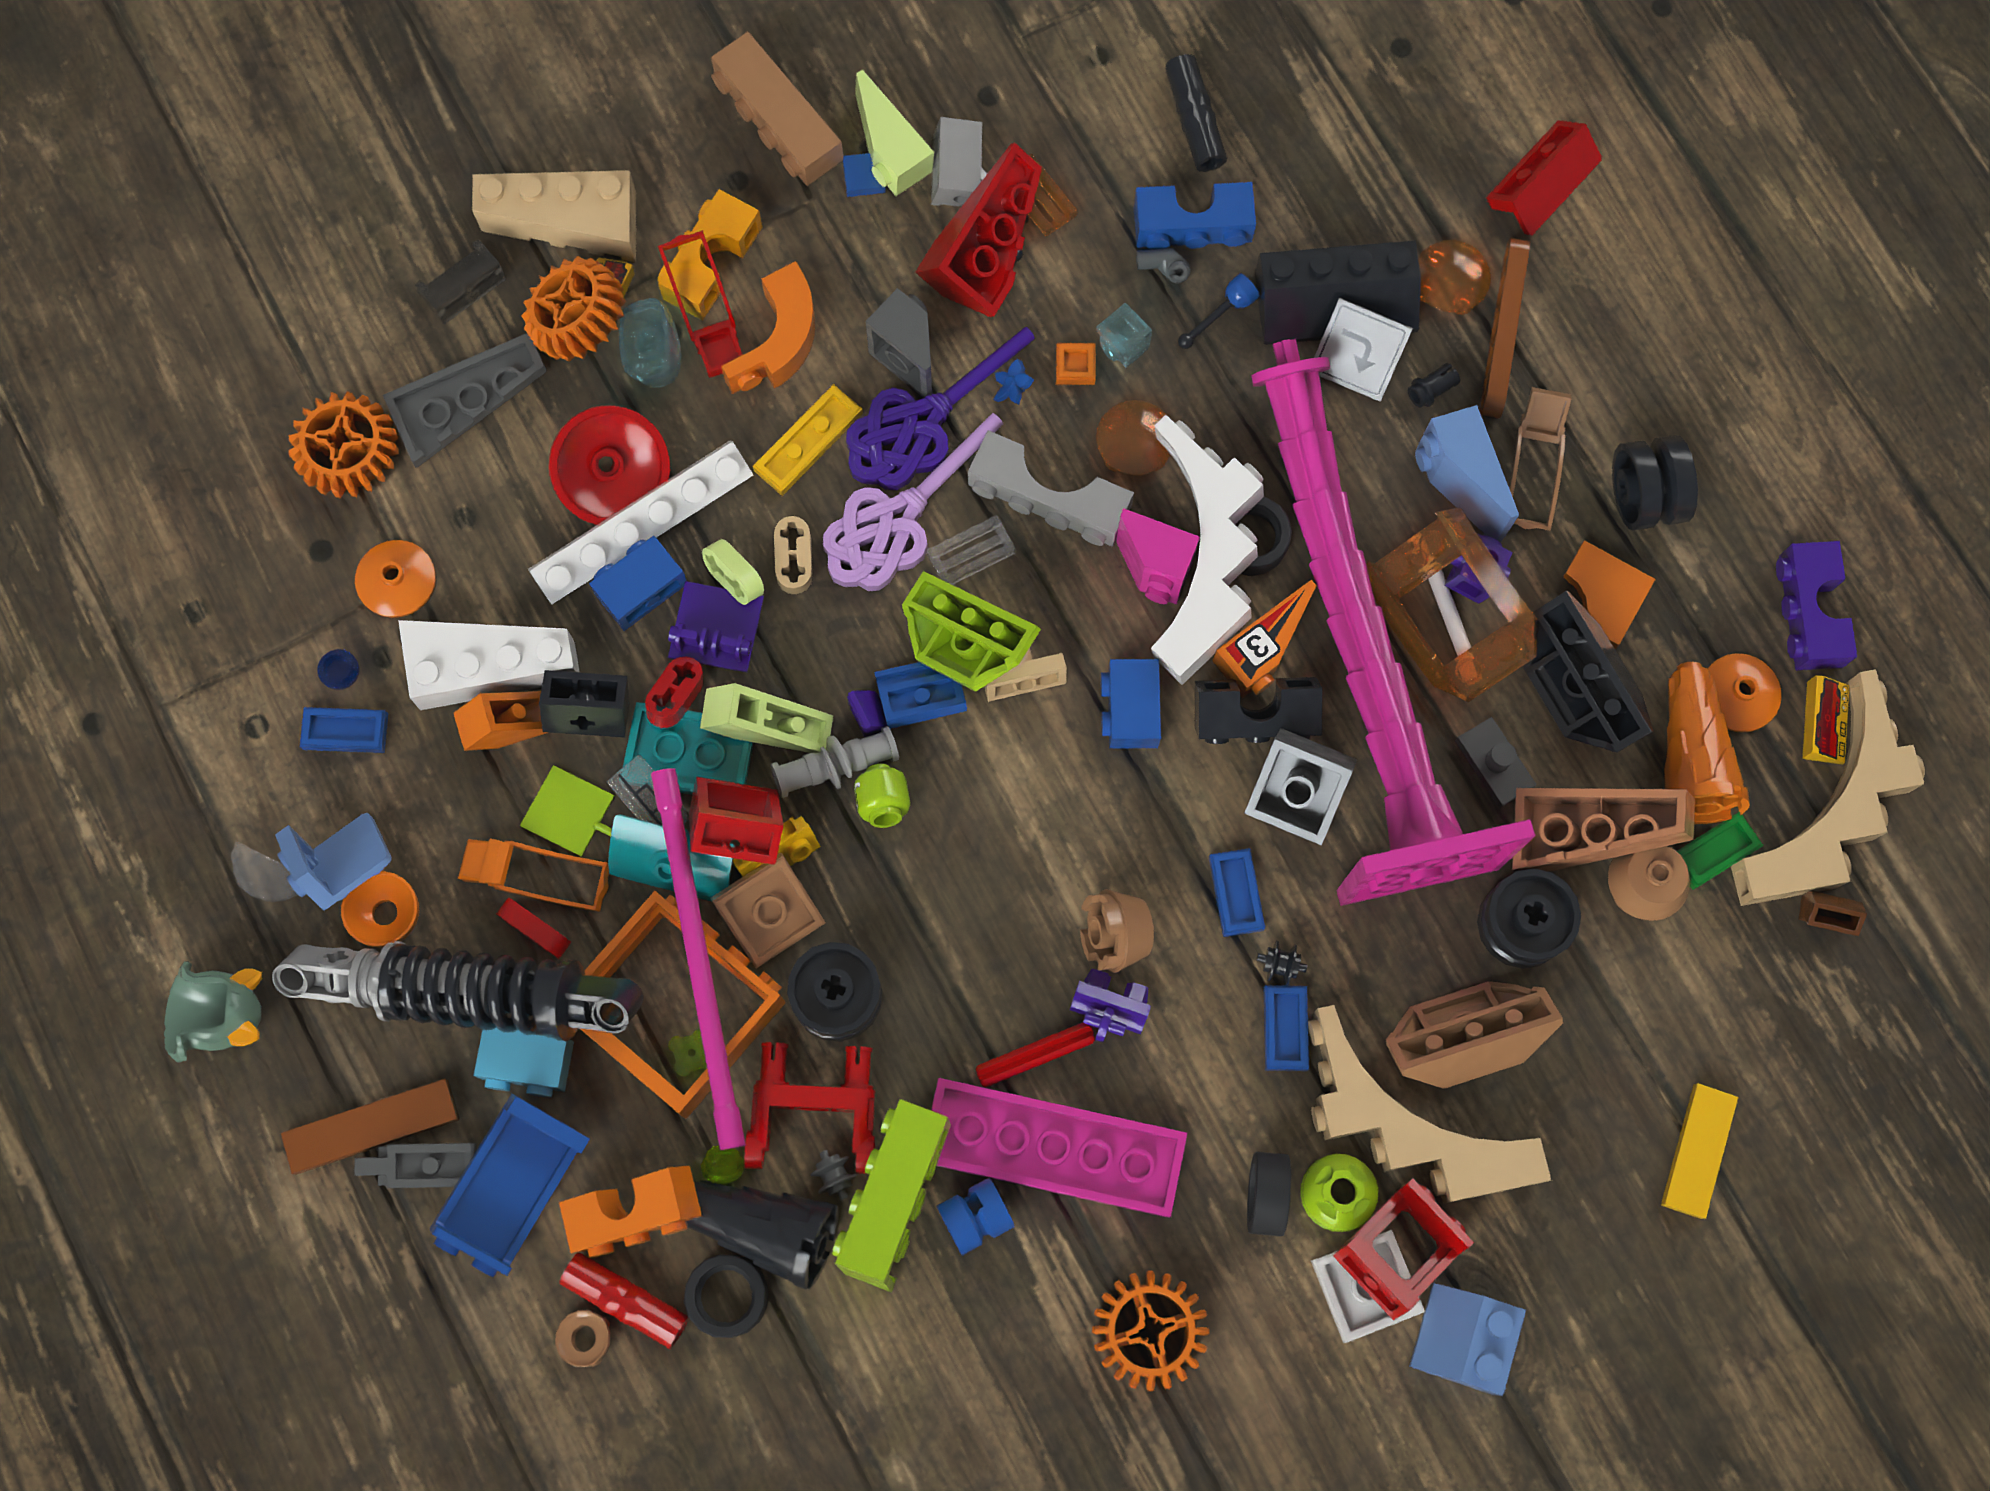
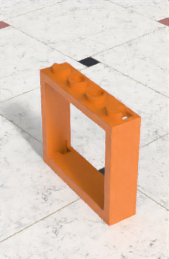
M654 891L585 969V975L610 978L663 917L682 932L676 898L670 894L665 899ZM702 920L708 954L764 1001L725 1046L730 1069L786 1002L778 994L782 987L764 971L759 977L747 968L751 961L733 945L726 950L718 944L716 939L720 935ZM581 1029L685 1119L690 1116L711 1091L707 1069L683 1095L612 1033Z

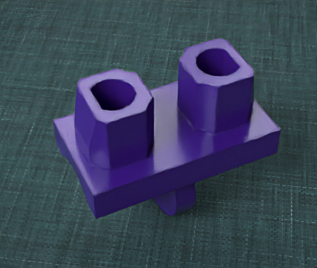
M1094 968L1091 969L1084 982L1079 981L1070 1010L1085 1015L1083 1023L1099 1028L1095 1038L1097 1041L1103 1042L1107 1031L1122 1037L1125 1029L1141 1035L1151 1005L1147 1004L1148 987L1135 982L1127 983L1122 996L1107 990L1111 980L1108 973Z

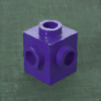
M1476 534L1466 543L1460 542L1454 549L1449 559V563L1453 567L1444 586L1480 604L1495 594L1496 589L1499 590L1505 584L1511 571L1507 564L1513 552L1502 547L1501 543L1493 537Z

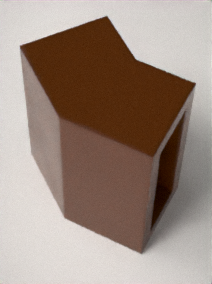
M1809 891L1802 895L1798 920L1806 921L1807 925L1859 936L1867 912L1862 902ZM1819 908L1844 913L1846 914V920L1818 915L1817 912Z

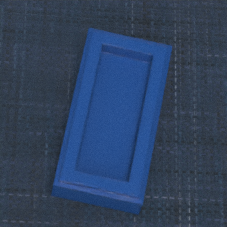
M304 707L300 748L315 751L385 753L388 713L386 710Z
M1251 849L1210 854L1209 863L1223 937L1264 931L1265 923Z
M1264 986L1265 1071L1309 1070L1307 986Z

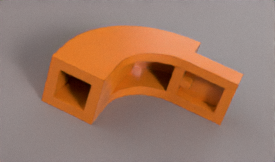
M796 261L761 279L764 295L777 316L776 326L771 336L762 345L721 366L725 382L732 394L739 390L748 391L755 388L766 376L774 389L799 370L810 352L815 335V314L808 282Z

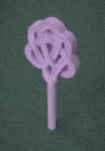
M992 413L918 487L902 491L893 498H889L880 489L865 487L853 492L846 501L843 518L832 523L823 534V547L828 555V571L834 583L844 587L860 586L867 591H880L892 581L897 571L912 569L924 560L928 549L925 530L918 524L917 520L925 510L927 499L979 449L988 430L995 433L1003 425L1002 420L996 414ZM868 504L871 505V506H869V507H867V508H864V509L860 510V509L862 508V506H865V505H868ZM905 511L902 518L894 519V515ZM894 537L889 553L885 554L890 538ZM911 537L914 541V546L911 550L905 553V550ZM873 542L869 552L860 551V547ZM841 564L851 566L852 570L842 569Z

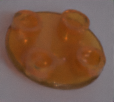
M1444 240L1430 245L1418 257L1421 274V301L1428 303L1438 310L1463 315L1472 311L1473 307L1478 305L1486 296L1491 283L1490 268L1484 256L1473 246L1461 241Z
M1140 400L1125 401L1110 408L1101 418L1096 433L1097 447L1107 468L1129 475H1144L1164 468L1171 455L1158 441L1154 425L1166 413L1154 404Z

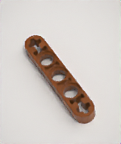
M1509 238L1505 249L1479 412L1481 416L1500 419L1504 410L1530 241Z

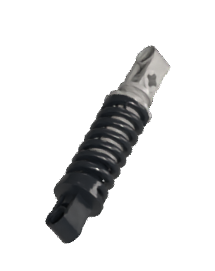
M401 941L388 942L381 950V953L375 949L368 948L353 951L349 948L300 945L274 969L272 974L274 986L281 994L287 997L318 999L330 1003H352L355 1007L359 1008L373 1006L377 1017L382 1021H408V1019L412 1018L418 1023L434 1021L438 1025L443 1026L455 1023L461 1028H471L475 1025L481 1030H493L497 1027L506 1033L519 1030L525 1035L546 1036L555 1038L558 1041L571 1040L578 1028L619 1033L627 1027L642 1006L644 1000L641 988L632 980L585 975L582 964L574 959L559 961L558 965L552 959H545L537 967L536 962L531 957H522L515 963V960L510 955H501L494 961V958L489 953L482 952L473 959V956L466 950H459L452 956L446 948H437L431 953L425 946H410Z

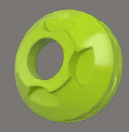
M1331 1154L1316 1160L1307 1169L1301 1182L1300 1196L1307 1215L1314 1223L1332 1232H1346L1362 1226L1372 1216L1378 1202V1186L1372 1171L1365 1163L1347 1154ZM1339 1178L1349 1180L1355 1187V1197L1346 1205L1337 1203L1331 1196V1186Z

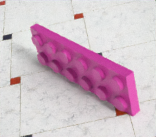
M938 1078L931 1111L947 1116L951 1124L937 1163L938 1167L1166 1218L1171 1217L1187 1138L1186 1132Z

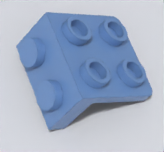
M368 813L360 815L314 849L289 825L275 834L281 851L277 853L278 858L291 873L287 876L290 886L300 897L307 894L324 911L337 901L343 900L352 890L370 877L379 874L391 861V855L376 822Z

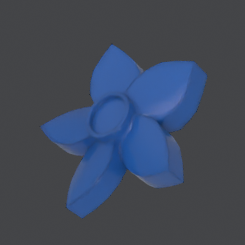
M1016 359L1010 365L1008 373L1004 371L995 373L996 381L1003 386L999 389L993 400L1001 402L1010 397L1012 402L1020 404L1022 393L1034 381L1032 377L1025 374V367L1021 360Z

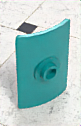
M622 814L616 815L613 821L609 846V874L675 892L663 826ZM685 829L697 897L712 902L711 897L729 886L733 858L691 852L690 832Z

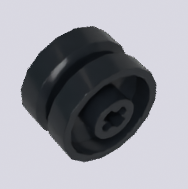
M1672 435L1654 438L1649 446L1645 441L1622 443L1617 446L1612 461L1613 491L1618 512L1629 530L1654 528L1659 520L1667 525L1685 523L1694 517L1698 500L1697 475L1690 449L1681 436Z
M1529 869L1513 873L1490 890L1480 905L1477 925L1480 939L1492 956L1505 965L1524 969L1541 966L1569 948L1579 932L1581 911L1578 898L1568 883L1551 872ZM1529 917L1532 920V925L1528 923Z
M828 942L812 947L797 959L789 974L787 995L792 1011L807 1032L822 1040L842 1042L858 1037L873 1025L881 1009L883 991L875 965L863 951L847 943ZM833 987H840L844 991L843 996L837 994L836 1000H830L828 993Z

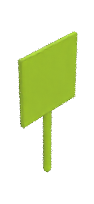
M553 765L520 827L582 857L596 830L611 837L612 828L600 822L615 795Z

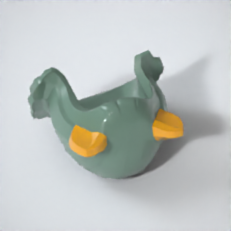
M189 961L183 962L171 986L165 1011V1050L176 1062H182L187 1060V1050L218 1051L234 1046H246L257 1041L260 1036L257 1028L262 1018V1007L253 990L260 983L262 972L255 969H243L234 975L215 970L194 973L190 971L192 964Z

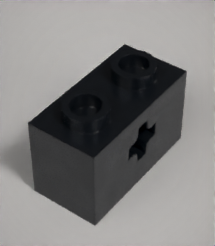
M544 671L539 701L543 732L625 738L630 706L627 676Z

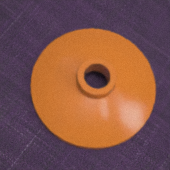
M403 540L386 541L370 549L360 560L355 573V588L360 600L372 612L388 618L408 616L421 609L430 599L436 584L435 567L428 554L416 544ZM398 569V576L395 579H386V573L389 570Z
M1729 654L1717 659L1707 668L1711 679L1714 678L1720 708L1721 712L1724 713L1727 730L1741 733L1752 732L1764 727L1775 717L1781 704V687L1777 676L1765 662L1747 654ZM1740 683H1745L1750 687V695H1745L1740 691Z

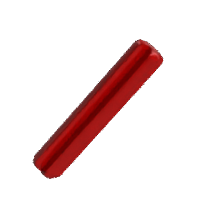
M1082 1022L979 1064L976 1067V1075L983 1087L991 1086L1093 1044L1095 1042L1094 1032L1091 1025Z

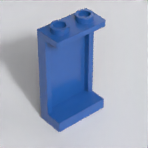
M511 1093L429 1228L430 1232L437 1237L433 1244L453 1256H457L461 1250L474 1257L475 1259L471 1265L491 1277H494L497 1271L508 1276L512 1269L510 1265L575 1155L577 1152L580 1154L583 1152L590 1138Z

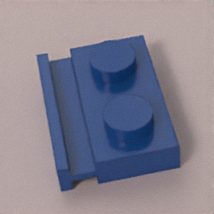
M920 662L874 672L886 723L890 729L967 711L962 685Z

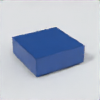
M870 153L843 156L847 197L885 193V187L881 186L873 175L872 167L874 165Z

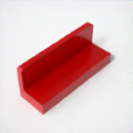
M1558 120L1486 197L1491 209L1514 213L1524 234L1532 236L1602 160V156L1585 123Z

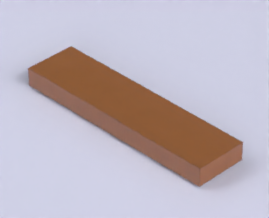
M442 1079L282 1132L281 1136L291 1174L297 1175L458 1121L459 1116L449 1081Z

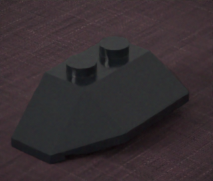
M1565 591L1532 612L1531 628L1523 668L1565 738L1617 753L1654 732L1640 689L1601 625L1569 591Z

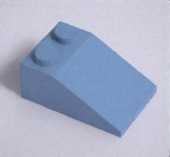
M1475 405L1432 418L1415 450L1419 469L1422 472L1426 471L1430 483L1486 536L1493 537L1499 542L1502 541L1518 518L1519 513L1478 406Z

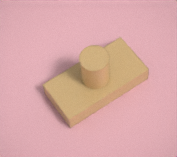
M1029 648L1019 665L984 686L988 702L1066 684L1067 667L1063 653L1033 660Z

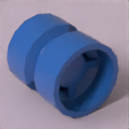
M990 1178L968 1188L967 1197L962 1198L959 1195H955L936 1205L961 1255L983 1245V1237L985 1235L996 1238L1015 1227Z

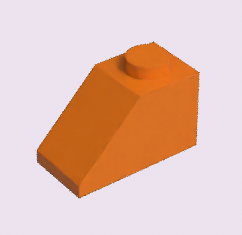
M541 691L480 693L456 710L453 714L464 751L498 749L548 733L543 732L539 707Z

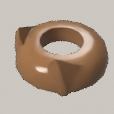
M577 1310L568 1314L560 1323L556 1332L555 1344L560 1357L574 1367H594L599 1365L610 1346L611 1333L609 1321L590 1310ZM589 1326L595 1332L596 1341L589 1351L583 1352L577 1348L575 1336L580 1328Z

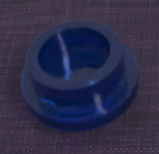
M342 649L326 653L319 661L317 668L321 682L334 690L350 687L357 680L360 671L357 659L350 652Z

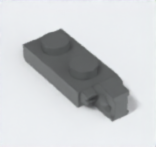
M476 1143L388 1144L387 1146L378 1147V1157L355 1158L354 1176L378 1175V1186H387L386 1188L455 1187L476 1152Z

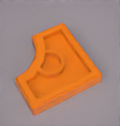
M1585 540L1580 545L1563 576L1564 579L1576 588L1583 601V607L1601 625L1615 649L1620 645L1655 581V578Z

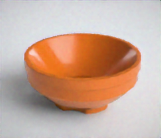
M385 871L370 877L352 890L343 899L341 904V918L347 932L356 941L375 948L384 947L388 942L394 943L395 941L404 940L413 931L419 917V902L412 886L402 877ZM384 902L394 903L397 907L396 919L388 925H379L374 917L376 908Z

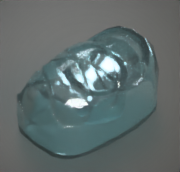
M655 298L640 300L628 305L623 310L625 316L620 318L619 322L620 357L625 372L650 388L665 387L673 383L680 372L681 348L675 323L668 307Z

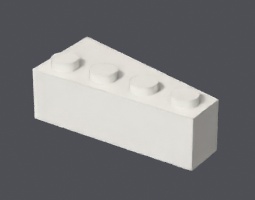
M398 620L409 697L420 710L468 702L480 693L521 692L542 688L545 670L580 673L575 642L569 631L565 628Z

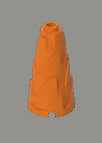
M1698 662L1679 664L1677 671L1673 672L1668 680L1669 723L1667 727V757L1664 769L1665 789H1686L1695 798L1694 824H1710L1732 819V808L1738 806L1740 815L1748 810L1750 806L1748 787L1744 786L1735 750L1732 747L1731 738L1728 734L1724 713L1721 712L1714 678L1711 679L1709 670L1702 667Z

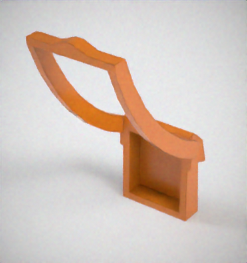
M468 839L458 879L465 882L488 884V886L494 887L497 890L540 901L600 912L603 898L609 887V865L607 862L561 854L514 841ZM513 848L602 867L593 906L504 886Z

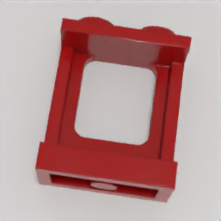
M1412 1178L1400 1187L1345 1242L1333 1257L1394 1321L1409 1312L1420 1300L1419 1296L1459 1254L1470 1248L1474 1242L1466 1234L1464 1226L1457 1219L1448 1216L1436 1203L1432 1192ZM1402 1211L1408 1212L1437 1243L1436 1251L1409 1279L1401 1278L1373 1247L1374 1239Z

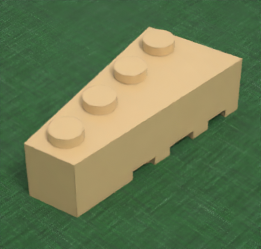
M630 170L473 174L472 211L481 231L531 241V239L550 242L551 246L561 248L571 246L586 249L588 253L604 256V253L620 256L622 260L636 263V190Z

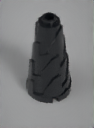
M694 1181L702 1217L686 1221L687 1227L718 1241V1245L753 1260V1264L780 1276L800 1288L807 1290L813 1287L821 1275L830 1254L829 1251L825 1250L828 1239L831 1241L835 1239L839 1220L837 1205L784 1192L781 1195L746 1186H742L741 1189L713 1181Z

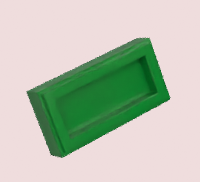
M1740 812L1732 816V819L1720 823L1677 852L1682 856L1687 865L1690 875V887L1694 890L1764 845L1743 815H1740Z

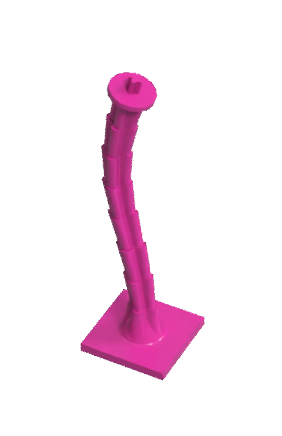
M1287 339L1274 343L1273 349L1277 366L1252 374L1253 387L1266 386L1282 440L1278 443L1296 500L1293 504V509L1312 559L1309 567L1329 614L1327 624L1348 671L1346 681L1369 733L1365 739L1388 795L1384 798L1390 851L1362 857L1336 890L1340 906L1498 871L1535 837L1531 819L1463 834L1441 784L1435 783L1422 724L1416 723L1402 666L1400 663L1395 662L1382 608L1376 606L1364 553L1362 550H1358L1347 493L1341 490L1332 431H1327L1319 373L1330 369L1329 358L1317 357L1300 360L1296 339Z

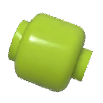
M875 764L868 767L866 772L862 773L855 780L854 793L858 814L872 826L878 828L894 826L908 813L910 797L907 780L901 771L890 768L886 764Z

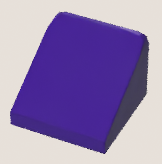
M851 691L848 693V705L864 737L880 733L881 728L887 726L879 695L875 691Z

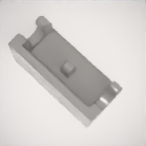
M940 117L933 135L934 160L931 205L962 206L981 182L982 122Z

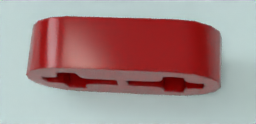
M678 657L672 660L665 668L645 699L646 714L651 724L660 728H669L676 725L682 719L703 687L702 666L697 660L691 657ZM687 673L692 674V679L686 677L678 687V676L684 677ZM671 698V709L665 707L662 711H657V705L663 707Z
M509 897L496 913L497 916L557 959L561 958L572 943Z

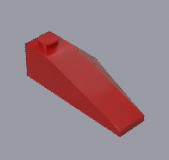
M1016 143L1010 144L936 238L915 273L943 297L986 316L994 317L1014 284L1016 272L1013 271L1017 252L1023 248L1025 237H1022L1026 216L1032 211L1042 167Z

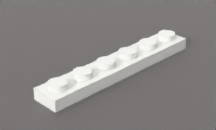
M728 441L528 570L552 605L593 579L596 572L610 563L614 565L627 556V550L634 543L643 539L647 541L652 536L657 538L752 477L753 473L733 441Z

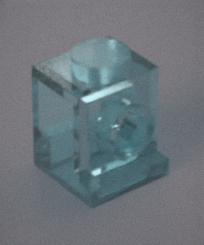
M1126 303L1096 327V331L1100 334V346L1103 352L1112 361H1119L1125 368L1149 349L1152 329Z

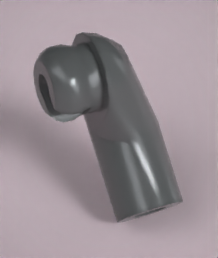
M1172 248L1136 251L1137 270L1157 269L1174 283H1182L1190 275V265Z

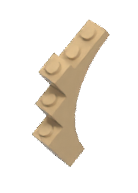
M1876 669L1860 672L1846 682V685H1849V704L1851 710L1850 746L1843 774L1830 801L1812 824L1790 842L1774 850L1744 858L1731 866L1741 906L1799 896L1809 891L1821 892L1837 889L1850 882L1851 862L1847 853L1842 851L1841 846L1873 841L1888 833L1886 828L1888 825V814L1885 806L1879 802L1878 798L1910 793L1924 785L1925 768L1922 759L1916 755L1914 744L1897 747L1898 730L1895 722L1889 718L1886 707V687L1882 681H1879Z
M1335 1006L1318 1008L1312 1013L1313 1020L1308 1021L1309 1033L1313 1045H1320L1323 1061L1318 1062L1319 1075L1323 1087L1329 1086L1331 1093L1317 1097L1315 1099L1317 1106L1312 1107L1311 1112L1317 1132L1323 1131L1325 1140L1374 1130L1376 1138L1371 1139V1149L1376 1164L1382 1163L1383 1170L1386 1172L1433 1162L1435 1170L1430 1171L1431 1184L1435 1195L1442 1196L1443 1204L1551 1181L1541 1138L1516 1141L1476 1139L1441 1129L1412 1114L1385 1093L1363 1068L1344 1035Z

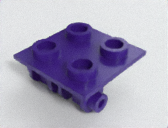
M685 581L676 624L671 626L669 630L668 641L671 642L668 658L691 657L703 665L747 673L764 595L743 605L725 588Z

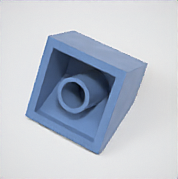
M1432 1283L1409 1367L1492 1395L1503 1396L1526 1310L1482 1295Z

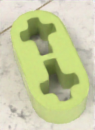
M720 539L703 549V560L709 572L739 603L745 605L764 594V586L759 574L726 540Z

